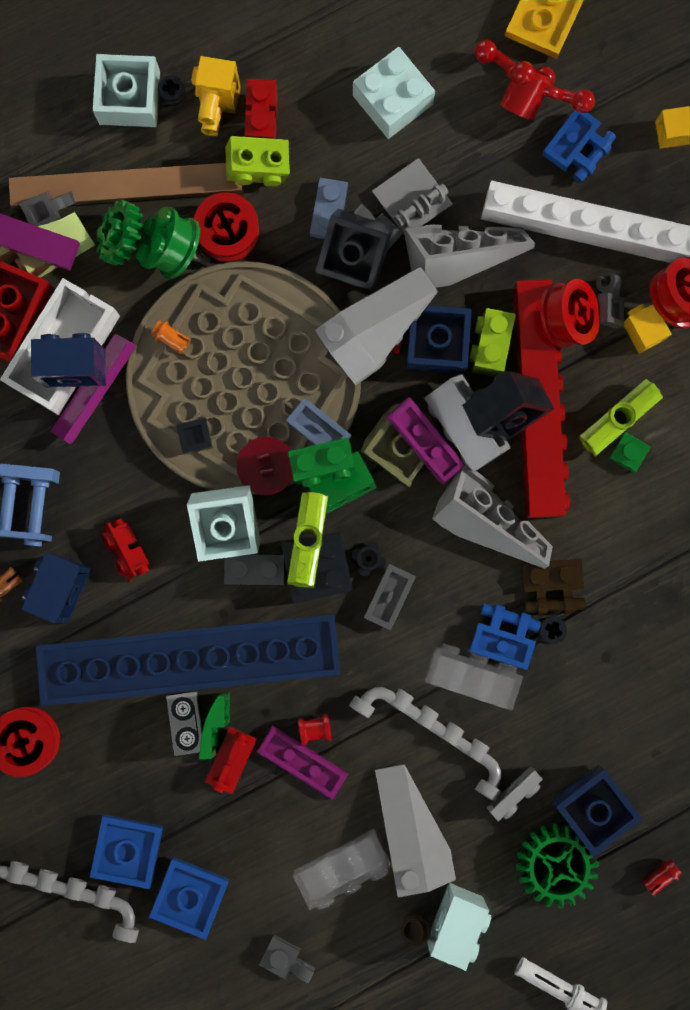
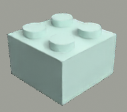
M397 47L353 81V97L387 139L391 138L425 112L434 102L435 90L400 47Z
M96 54L93 113L99 125L157 127L160 70L154 56Z
M250 485L191 494L187 508L198 562L258 553L261 540Z
M448 884L431 927V936L427 941L430 956L465 971L469 962H475L480 945L477 944L480 933H486L491 921V915L488 914L489 909L483 896L454 884Z

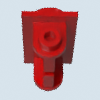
M121 518L112 523L114 528L110 522L107 523L102 529L103 534L101 537L105 547L109 551L112 550L117 559L115 561L117 571L122 577L125 576L129 583L137 576L136 572L139 576L149 572L148 565L150 563L141 546L132 550L129 549L128 545L137 542V539L128 522L125 523L124 519Z
M229 727L205 783L212 785V789L223 793L225 791L233 794L257 738Z

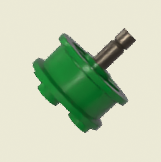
M170 206L161 208L152 218H146L142 228L143 235L136 252V259L142 267L146 269L157 268L163 277L174 279L185 271L191 261L205 268L210 264L211 258L197 251L200 226L195 219L179 217L178 212Z

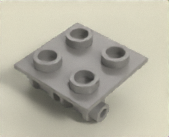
M419 158L372 190L377 200L397 227L403 232L405 228L423 226L453 204L447 197L449 192L443 183L438 185Z

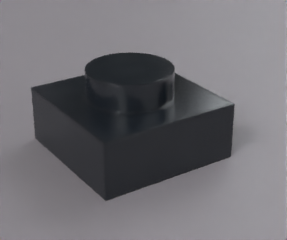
M206 418L176 424L184 455L213 448Z

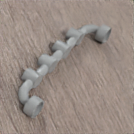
M374 687L367 690L361 698L357 696L353 698L349 707L368 719L375 710L371 703L376 699L385 700L397 710L485 766L489 771V779L487 782L481 779L475 790L496 803L502 793L497 789L501 780V769L498 762L487 754L490 749L487 745L476 738L470 743L461 737L464 730L452 722L444 726L436 720L439 716L437 712L426 705L420 710L411 704L414 698L401 689L394 693L384 687Z
M11 861L10 867L0 865V878L6 879L8 882L31 886L39 891L56 893L71 900L84 901L100 908L113 909L120 912L123 922L116 923L112 937L120 941L136 943L139 929L134 927L135 915L133 908L128 902L114 897L115 889L101 885L98 886L97 892L85 889L87 882L73 877L69 878L68 883L56 880L58 873L45 869H40L39 875L28 873L29 865L21 862Z

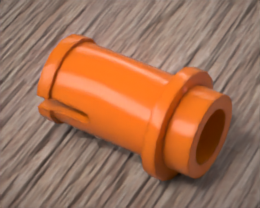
M159 320L151 332V336L155 337L154 341L163 342L180 355L186 350L191 341V338L186 337L169 326L168 321L163 322Z
M12 567L0 576V602L3 601V596L23 582L20 575H17L10 582L7 581L16 573Z

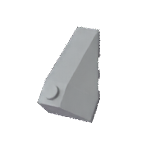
M425 225L404 229L411 271L421 267L435 288L457 283L529 251L535 245L523 228L487 227L485 232L469 230V226H459L458 231L442 230V225Z
M419 267L339 312L315 331L333 358L353 383L357 385L382 367L387 355L396 344L400 343L403 339V334L412 322L419 318L438 291L423 269Z
M466 465L461 468L438 500L432 519L458 537L546 569L550 563L553 546L529 521H521L512 511L514 506L508 500L503 502L492 491L495 486L477 471L473 472Z
M405 764L375 769L397 896L404 897L426 893L455 881L451 849Z

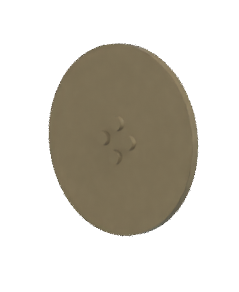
M245 261L217 264L192 273L175 283L153 303L143 317L132 340L136 348L127 360L126 391L128 403L136 427L147 446L161 462L177 475L197 486L212 491L244 486L237 474V459L241 449L251 440L258 437H274L282 440L291 451L314 445L286 422L287 418L304 398L348 432L357 412L361 382L357 385L353 383L315 331L341 312L339 308L319 287L306 278L279 266L260 262ZM159 320L163 322L168 321L169 326L186 337L191 338L189 345L181 355L163 342L154 341L155 337L151 336V332ZM206 418L213 448L184 455L176 424ZM294 477L292 479V482L288 486L296 483L294 481Z

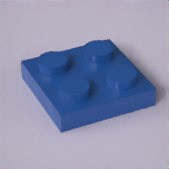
M103 815L90 878L150 889L164 826Z
M173 857L149 918L206 940L230 879Z

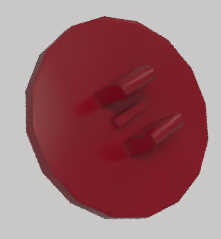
M258 437L249 441L241 449L237 459V474L241 483L244 486L250 485L251 492L259 495H274L283 491L293 479L288 451H291V449L282 440L274 437Z

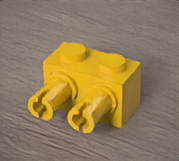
M200 56L199 66H194L192 73V85L196 86L195 95L199 97L201 103L198 121L202 123L201 132L203 134L217 136L222 112L236 114L241 88L235 61Z

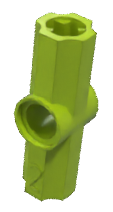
M647 379L643 380L578 437L582 445L588 452L597 456L663 398L660 390L654 383ZM615 411H622L626 415V424L622 425L616 422L614 417Z
M314 492L302 493L287 584L296 587L314 588L319 553L322 546L328 496ZM305 534H312L317 540L312 546L306 547L299 542L300 538Z

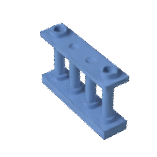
M0 464L1 483H4L0 513V537L24 539L23 545L42 547V541L52 542V536L40 534L45 490L49 488V483L59 484V471L50 468ZM20 480L31 481V486H34L28 533L11 531L16 485H20Z

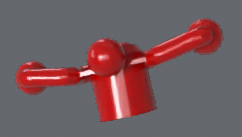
M488 39L478 42L475 46L474 53L479 62L485 64L494 61L505 70L508 77L512 78L500 103L503 108L523 118L534 120L545 96L570 103L574 110L581 114L591 111L594 107L595 97L590 90L581 89L573 92L553 86L556 77L550 67L544 66L535 69L527 61L515 64L496 48L494 42Z

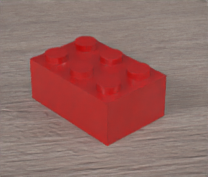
M1 261L0 361L10 364L55 289L47 280Z

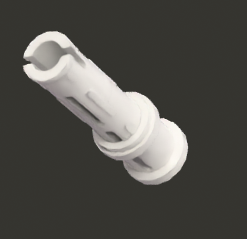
M525 957L520 959L514 974L525 979L541 990L563 1001L567 1010H606L607 999L603 997L599 999L586 992L584 986L580 984L571 985L551 972L528 961ZM535 974L555 984L556 987L554 988L553 986L535 977ZM583 1001L591 1005V1008L584 1005Z

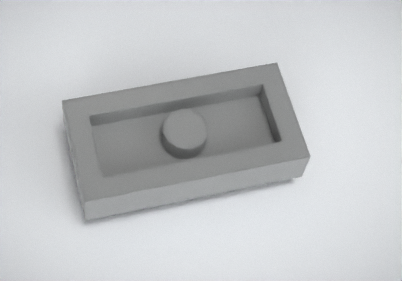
M529 767L501 793L496 803L492 802L486 808L497 821L501 818L508 819L517 811L518 806L516 804L524 797L527 799L532 797L540 789L539 783L543 779L533 768Z

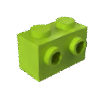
M230 136L225 147L226 181H235L237 185H250L252 182L264 183L267 187H277L284 184L290 174L288 140Z
M486 308L483 317H477L474 333L479 334L477 345L472 344L469 355V362H473L472 373L496 377L505 371L516 314Z

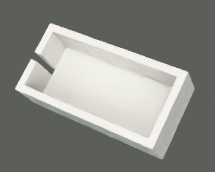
M62 278L0 380L55 414L60 415L76 387L45 388L31 377V339H41L43 334H56L60 338H72V334L87 333L91 335V338L94 337L102 346L120 315L112 306L93 295L89 296L86 291Z

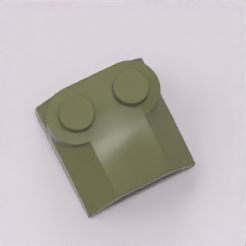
M395 403L383 414L364 441L361 452L369 460L375 462L403 484L410 487L412 480L424 463L386 419V416L399 405Z

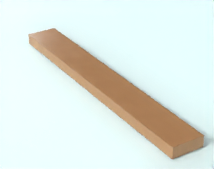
M226 163L9 178L10 206L12 209H22L19 203L49 191L52 199L72 191L77 200L72 205L121 202V200L140 201L211 196L222 192L243 193L242 185H237L235 181H226Z

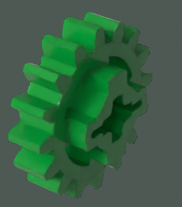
M121 200V202L115 201L114 207H109L108 212L102 217L103 223L97 230L96 242L99 245L96 248V252L100 253L99 259L104 260L103 262L114 266L118 264L123 265L125 259L129 260L131 258L133 250L136 251L135 243L141 239V229L143 228V224L139 223L143 215L139 213L140 208L124 200Z

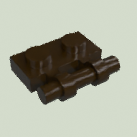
M582 559L550 561L546 569L528 562L521 563L523 592H535V601L524 602L525 613L537 612V615H547V612L563 611L564 614L574 613V610L586 609L585 598H573L572 589H584ZM561 590L562 599H546L545 591Z

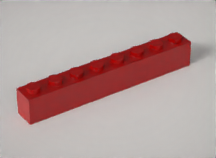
M552 279L517 281L513 287L518 374L538 378L554 407V410L521 432L526 519L566 516V510H570V494L565 492L564 481H568L569 469L568 464L563 463V451L567 450L566 434L561 433V422L565 421L564 404H560L559 393L563 392V377L558 375L557 364H561L562 352L561 348L554 346L546 337L541 325L539 311L541 296L546 287L553 284Z

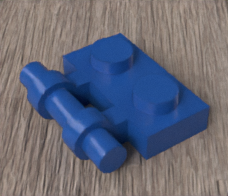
M574 110L545 148L542 155L563 171H566L571 163H573L578 168L573 175V179L578 183H582L587 176H591L596 170V163L600 158L606 156L611 150V144L615 140L616 135L611 131H606L603 137L596 133L601 122L589 113L581 114ZM588 143L593 147V150L585 157L580 152Z
M484 603L481 615L491 618L490 625L477 623L469 652L528 670L536 641L525 638L527 629L538 633L541 621L532 619L531 615L521 612V614L505 610V606L499 604L492 606ZM501 621L517 626L515 634L499 630Z

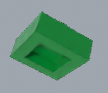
M624 432L609 459L635 473L651 446Z

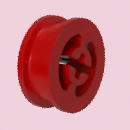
M229 192L217 193L206 198L197 208L194 219L200 226L198 245L207 256L218 262L229 263L242 260L253 251L259 238L258 217L253 206L244 197ZM223 211L224 220L227 226L231 227L235 241L239 239L242 228H247L245 236L239 242L229 245V235L224 228L222 229L221 220L216 213ZM214 216L212 227L206 228L208 221ZM216 241H219L220 243L225 244V245H219V244H217V243H215V242H216Z
M690 258L674 260L667 268L656 273L650 283L651 300L658 314L670 325L681 329L690 328Z
M572 279L565 284L554 283L546 287L541 296L539 311L541 325L548 340L558 348H568L574 344L585 345L591 343L599 330L600 310L596 295L590 285L582 279Z
M20 707L0 717V771L14 777H26L39 772L53 761L60 746V732L56 722L47 712L36 707ZM24 720L36 726V728L25 726L11 733L7 741L5 739L7 730L14 721ZM27 737L29 743L21 745L19 740ZM41 741L43 742L42 753L36 761L22 762L13 757H23L38 749Z

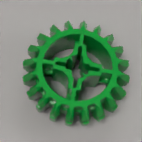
M552 823L551 832L549 833L546 827L542 825L540 826L542 835L539 837L535 832L531 831L529 835L534 841L530 844L523 840L521 843L527 849V852H517V857L525 861L516 864L517 871L524 872L518 879L520 883H527L524 888L527 894L535 892L533 899L536 902H540L544 898L546 907H551L554 899L558 908H563L565 899H567L571 906H574L575 900L573 897L576 895L581 900H585L586 896L582 890L584 888L589 891L594 889L588 880L598 879V874L591 869L599 867V862L595 859H590L593 856L586 850V847L574 832L570 834L571 829L567 824H564L561 832H559L558 825ZM554 842H565L564 846L560 845L554 852H547L542 849ZM575 847L580 856V869L578 873L570 867L573 857L571 853ZM536 857L545 864L542 874L544 878L540 883L536 880L534 874ZM547 859L552 862H561L568 872L559 868L554 869ZM567 879L571 881L565 887L550 888L551 885L555 886L559 880Z

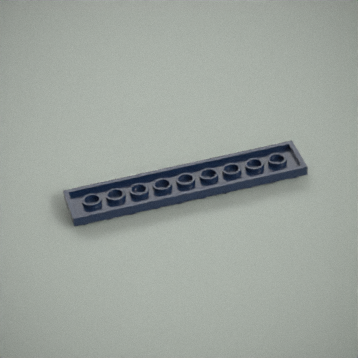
M335 615L36 646L41 706L341 675Z

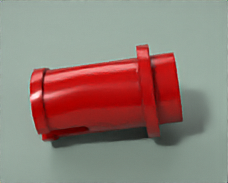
M671 858L666 862L664 860L661 861L663 865L645 879H642V882L654 897L675 879L678 882L680 880L678 877L683 874Z

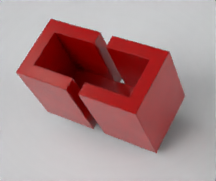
M247 79L245 137L276 139L278 106L276 80Z

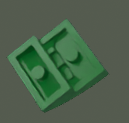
M230 692L220 694L208 713L201 736L199 759H212L218 753V728H224L230 723Z

